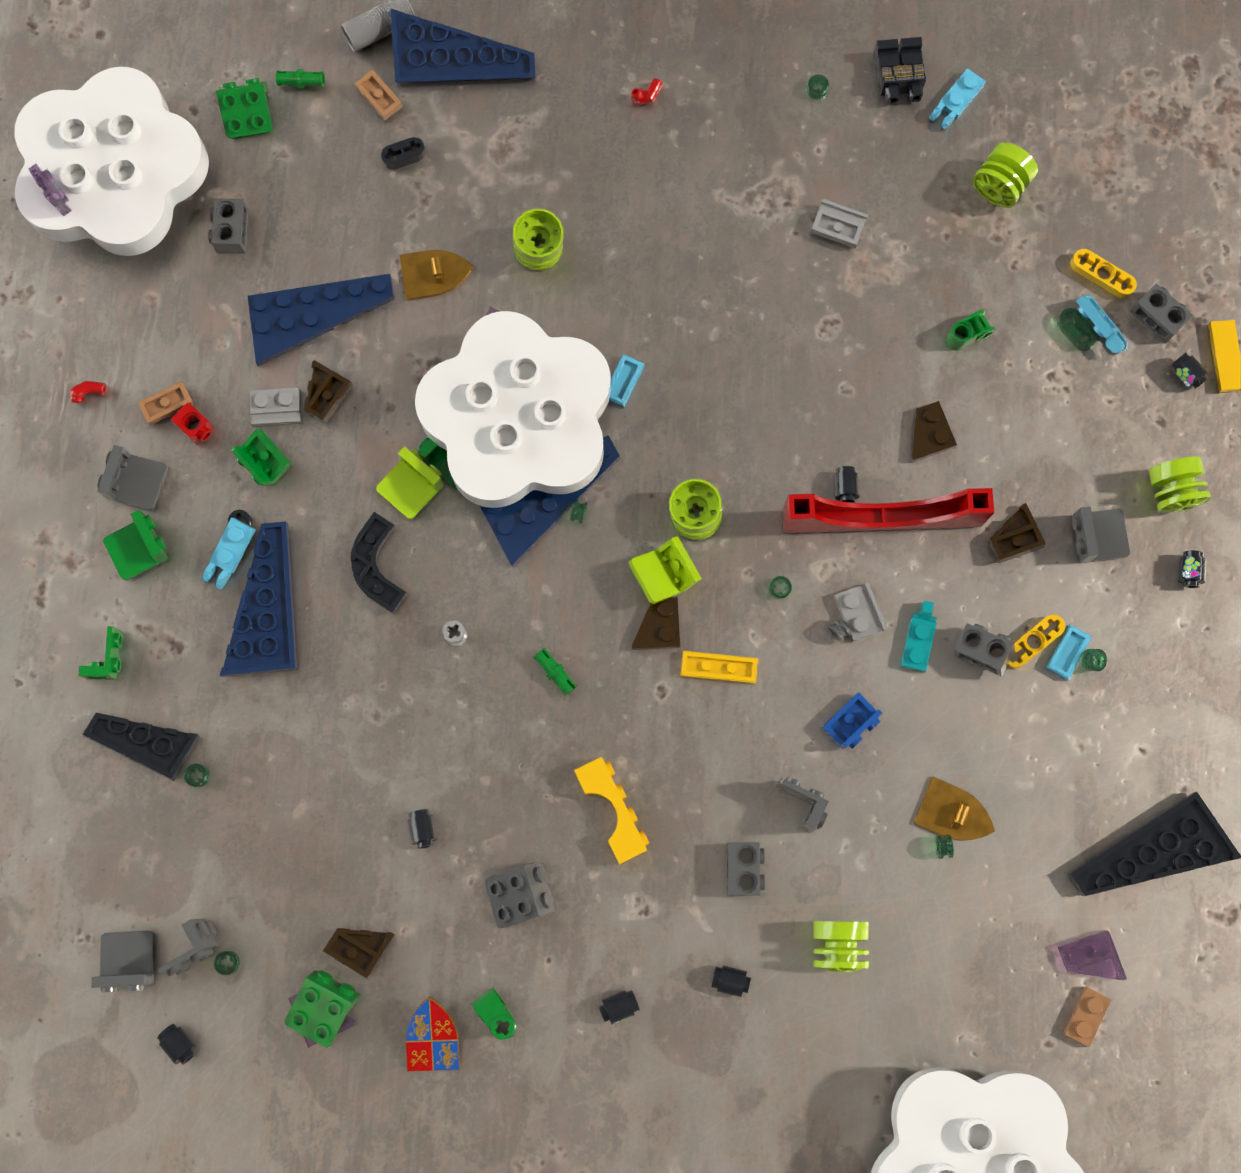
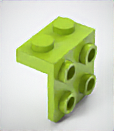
M404 446L398 452L401 459L400 462L376 486V490L407 519H413L441 490L444 484L440 477L442 474L433 465L428 467L422 462L424 458L415 449L409 451Z
M678 536L669 539L657 550L634 557L629 561L630 568L649 602L652 604L681 594L702 579Z

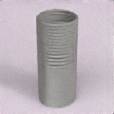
M388 0L366 11V13L364 12L341 24V29L352 50L357 52L375 43V41L377 42V40L379 41V39L381 40V38L392 34L391 9L415 16L409 1Z

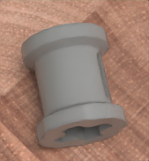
M453 620L443 626L442 632L449 645L456 647L464 644L467 639V632L462 623ZM458 628L460 636L452 638L449 632L451 630L456 631Z

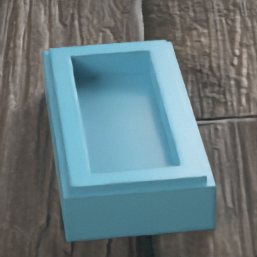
M622 354L610 378L611 392L609 402L622 408L625 407L641 375L644 363Z
M1069 624L1047 662L1045 669L1066 681L1069 680L1092 636Z

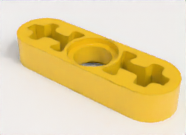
M1088 249L1078 250L1071 259V268L1076 273L1118 298L1125 299L1130 297L1137 287V282L1133 276ZM1082 257L1086 259L1084 265L1079 263ZM1096 264L1095 268L1092 271H1090L1092 265ZM1101 268L1106 269L1109 272V278H1100L1097 270ZM1115 276L1118 277L1113 284L1110 283ZM1124 282L1127 283L1128 285H1127L1126 289H1125V290H1122V289H1121L1122 284H1123Z
M1055 614L1048 615L1014 643V654L1021 649L1025 653L1018 658L1020 663L1017 661L1012 663L1010 661L1007 668L1012 670L1019 669L1059 637L1065 630L1064 620ZM1048 622H1056V631L1052 630L1046 635L1042 633V631L1049 627ZM1030 635L1039 638L1040 646L1037 649L1028 646L1027 638Z

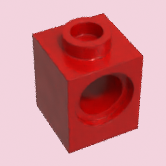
M189 402L170 419L196 445L206 441L214 429L213 425ZM199 421L197 428L190 429V425L193 422Z

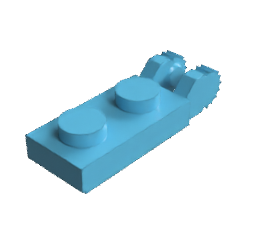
M967 68L940 100L938 106L931 113L930 119L934 121L943 110L949 115L943 120L941 125L946 130L977 96L986 81Z
M1091 295L1081 296L1076 301L1080 306L1078 310L1086 319L1090 318L1095 324L1093 326L1095 332L1100 337L1106 338L1107 348L1115 354L1126 351L1128 349L1126 338Z
M231 517L209 561L211 563L203 573L202 580L207 583L211 581L217 568L220 567L224 570L219 575L215 587L220 590L223 589L231 574L235 572L256 529Z

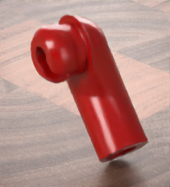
M654 78L647 90L642 91L641 88L633 89L631 92L633 102L638 105L654 102L663 86V82Z
M84 381L70 389V400L73 403H81L84 401V395L88 393L105 395L107 386L105 383Z

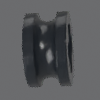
M235 510L229 515L228 523L231 517L238 519V517L242 516L246 520L245 524L251 527L253 525L251 516L244 510Z

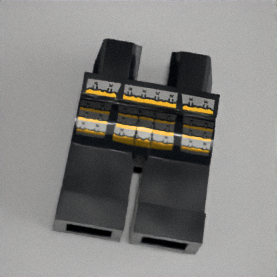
M922 37L901 38L899 44L898 39L877 40L873 55L880 86V96H885L887 104L900 102V94L907 93L910 102L921 101L926 82L921 50Z

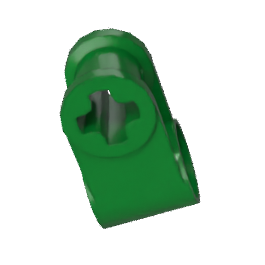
M984 309L976 311L953 325L946 336V343L951 349L961 350L975 342L986 339L996 331L995 327H991L984 316L986 313ZM955 333L962 334L964 339L958 338Z
M493 987L471 1003L477 1015L497 1039L505 1040L515 1034L517 1024ZM500 1020L503 1023L509 1022L510 1026H508L507 1028L509 1031L508 1034H506L505 1032L499 1033L498 1028H500Z

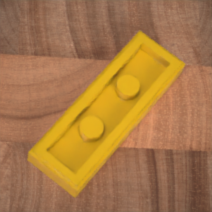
M1235 320L1211 321L1208 324L1218 392H1240L1241 356Z
M683 651L680 677L756 684L758 658Z

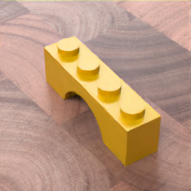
M600 757L574 770L585 795H597L607 799L617 812V827L608 842L619 865L646 852V845L649 844V841L644 831L638 832L634 824L638 819L633 808H627L623 801L627 796L621 784L615 785L611 777L615 772L610 761L604 762L603 758Z

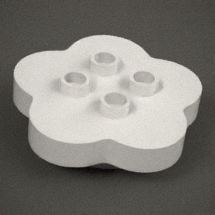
M109 68L91 77L78 90H52L42 93L31 99L22 108L15 123V141L25 159V164L15 186L16 203L22 215L33 228L51 240L71 242L90 238L100 247L113 254L133 256L145 253L163 240L172 222L174 206L195 193L204 182L208 172L209 159L207 150L195 128L183 117L169 112L167 103L155 82L148 75L134 68Z
M500 311L484 316L469 329L464 337L458 356L437 364L424 375L416 390L415 408L427 436L447 451L449 471L460 493L469 501L483 507H504L519 501L533 490L551 494H567L582 489L595 478L602 465L604 454L603 435L598 419L607 407L610 398V370L605 357L592 344L573 337H549L531 318L517 312Z
M940 1067L927 1068L914 1073L898 1089L893 1101L891 1115L894 1139L879 1155L871 1173H1084L1078 1163L1066 1151L1068 1135L1066 1111L1057 1093L1047 1083L1035 1076L1016 1070L998 1071L979 1080H972L957 1071Z

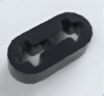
M416 137L388 145L381 152L383 164L386 168L395 170L419 162L425 157V146L423 141ZM416 146L418 152L413 153L411 147ZM394 154L396 160L391 161L389 155Z

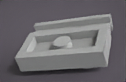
M823 199L811 233L856 248L868 214Z
M299 387L251 390V425L253 427L302 424L301 392Z
M869 582L834 595L843 621L851 632L850 638L852 642L887 629Z

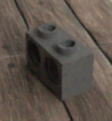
M214 198V207L210 209V219L213 224L212 230L208 232V240L217 253H246L249 209L243 199ZM233 212L230 217H224L227 213ZM231 235L229 239L222 240L224 236Z
M1157 283L1130 311L1165 343L1193 316L1184 304L1176 301L1166 288L1160 287ZM1150 300L1154 301L1158 307L1153 306ZM1168 316L1174 318L1176 323L1171 322Z
M968 623L954 647L955 657L1001 677L1015 652L1014 643L1009 637L1003 634L996 636L989 633L988 629L982 625L974 624L973 626ZM971 639H978L981 641L980 644L976 647H970L967 645L968 641ZM994 649H1002L1004 651V654L1000 657H993L990 653Z
M759 842L727 843V896H760V890H765V876L760 874V864H764L765 856L764 848H760ZM742 849H748L752 852L753 858L748 864L741 862L739 859V852ZM742 875H749L753 880V885L749 890H744L739 885V879Z

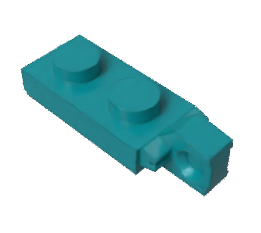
M924 600L921 604L920 613L914 612L913 617L910 619L900 667L926 672L937 624V617L931 616L934 606L933 602Z

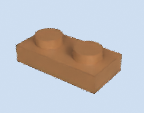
M373 69L354 83L356 89L384 121L403 107L402 102Z
M183 381L137 402L150 426L176 414L187 402L192 406L195 405Z
M1084 987L1063 1034L1090 1048L1111 999L1089 987Z

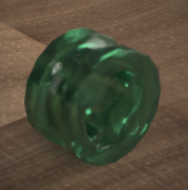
M818 74L809 79L807 93L811 98L822 99L825 97L829 87L827 78ZM814 84H816L817 86L818 84H821L822 89L819 90L818 88L817 90H815L813 88Z
M576 499L570 521L578 520L579 523L583 524L588 502L582 504Z
M784 576L775 577L769 584V593L776 599H784L791 593L792 584ZM784 582L787 586L784 588V590H787L786 593H776L774 591V588H776L774 583L782 584Z
M1086 649L1081 656L1082 667L1087 671H1102L1107 664L1106 653L1101 649Z
M191 764L184 772V780L193 787H203L210 778L209 770L200 764ZM195 769L203 773L202 779L198 778L199 782L191 778L192 772L196 773Z
M946 835L945 838L936 836V851L939 859H943L944 856L953 858L954 848L951 835Z
M223 951L214 960L215 970L222 975L233 974L240 966V958L233 951ZM226 955L230 956L229 959L233 962V966L228 967V971L225 970V965L221 964L222 959H227Z

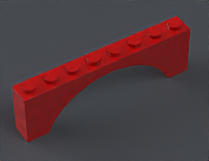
M993 488L965 489L941 497L897 503H850L825 499L816 494H789L783 507L784 533L982 527L995 513Z

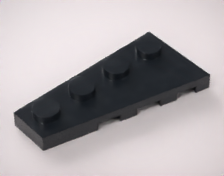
M97 712L82 734L84 737L172 781L177 777L200 738L198 734L184 733L171 728H161L143 722H133L125 718Z

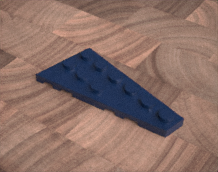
M391 9L396 83L536 78L534 52Z
M391 274L248 295L256 364L260 366L266 363V360L276 355L279 357L285 354L286 350L297 345L301 346L333 330L335 326L343 322L348 323L354 320V317L366 311L370 312L395 300Z
M609 435L603 437L604 454L600 470L595 478L582 489L567 494H551L533 490L519 501L508 506L498 508L480 506L512 568L573 507L572 505L620 459V455Z
M286 521L264 523L260 526L253 552V561L247 574V583L245 590L242 592L235 617L234 630L226 650L225 663L221 668V677L297 669L289 531Z

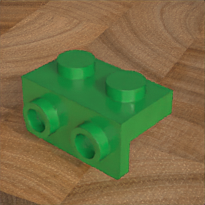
M256 429L242 446H234L231 449L232 453L236 456V461L251 473V478L257 484L262 486L274 485L292 465L262 429Z

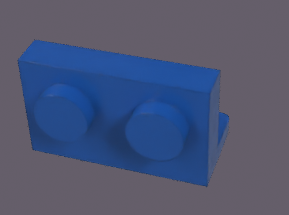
M858 692L821 728L842 750L848 746L853 749L863 739L860 736L866 729L871 731L881 722L878 717L882 712L879 709L876 710Z

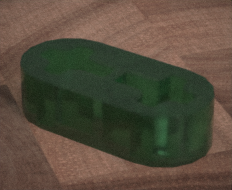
M1067 308L1059 315L1057 325L1076 349L1087 351L1095 344L1097 334L1079 311L1074 308ZM1070 317L1074 319L1072 323H1066L1064 321L1066 318ZM1087 335L1089 337L1088 341H1080L1082 336Z

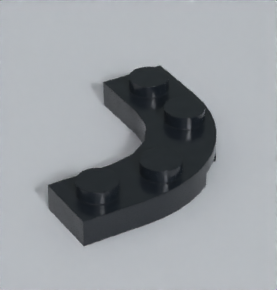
M373 512L353 543L351 551L353 576L367 597L394 615L408 594L380 573L377 566V557L381 547L395 529V525L376 512Z

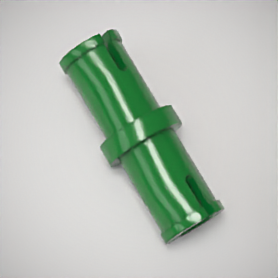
M297 69V71L277 70L275 76L277 86L304 88L305 86L324 87L325 73L322 71L304 72L303 69Z
M546 648L540 650L533 657L547 673L546 677L549 680L552 679L565 696L577 687L563 670L564 666L558 664Z

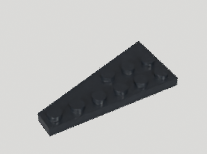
M1193 792L1071 871L1068 875L1081 895L1088 896L1240 859L1241 855L1198 792Z

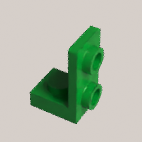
M114 626L107 627L105 665L103 662H88V666H79L78 676L85 679L117 680V673L121 670V660L118 658L119 648L123 644V636L119 629Z

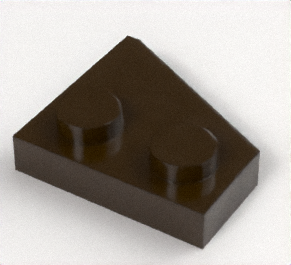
M314 360L311 366L313 374L311 381L308 382V396L305 398L304 410L309 415L326 424L353 384L350 380Z
M939 401L917 408L914 412L911 463L957 446Z
M1027 503L1022 504L1019 510L988 541L998 564L1042 549L1046 545Z
M671 597L655 604L650 603L633 641L632 650L680 648L678 597Z
M337 928L323 949V952L368 979L394 939L395 934L392 932L383 933Z

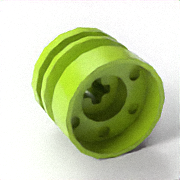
M1002 142L996 145L988 156L987 162L983 163L980 170L974 175L973 184L978 193L992 204L1010 208L1016 204L1019 197L1023 194L1024 188L1029 186L1038 173V165L1026 150L1015 144Z
M534 208L525 211L517 218L513 226V251L516 259L522 266L530 270L543 271L551 268L559 261L563 249L564 229L561 221L554 213L545 209ZM537 242H542L539 247L535 246Z
M1201 457L1178 458L1158 464L1148 470L1152 487L1165 488L1154 495L1157 501H1161L1157 504L1159 512L1186 511L1211 500L1210 492L1204 491L1208 488V483L1204 481L1195 482V480L1205 475Z
M689 479L680 483L673 490L669 499V510L675 530L682 537L690 540H703L712 536L719 529L722 522V502L718 490L710 482L702 479ZM698 509L700 516L695 517L693 510Z
M813 921V938L825 941V947L813 949L815 954H825V960H813V967H820L832 972H855L863 968H869V961L857 960V955H869V950L857 948V942L869 940V922Z

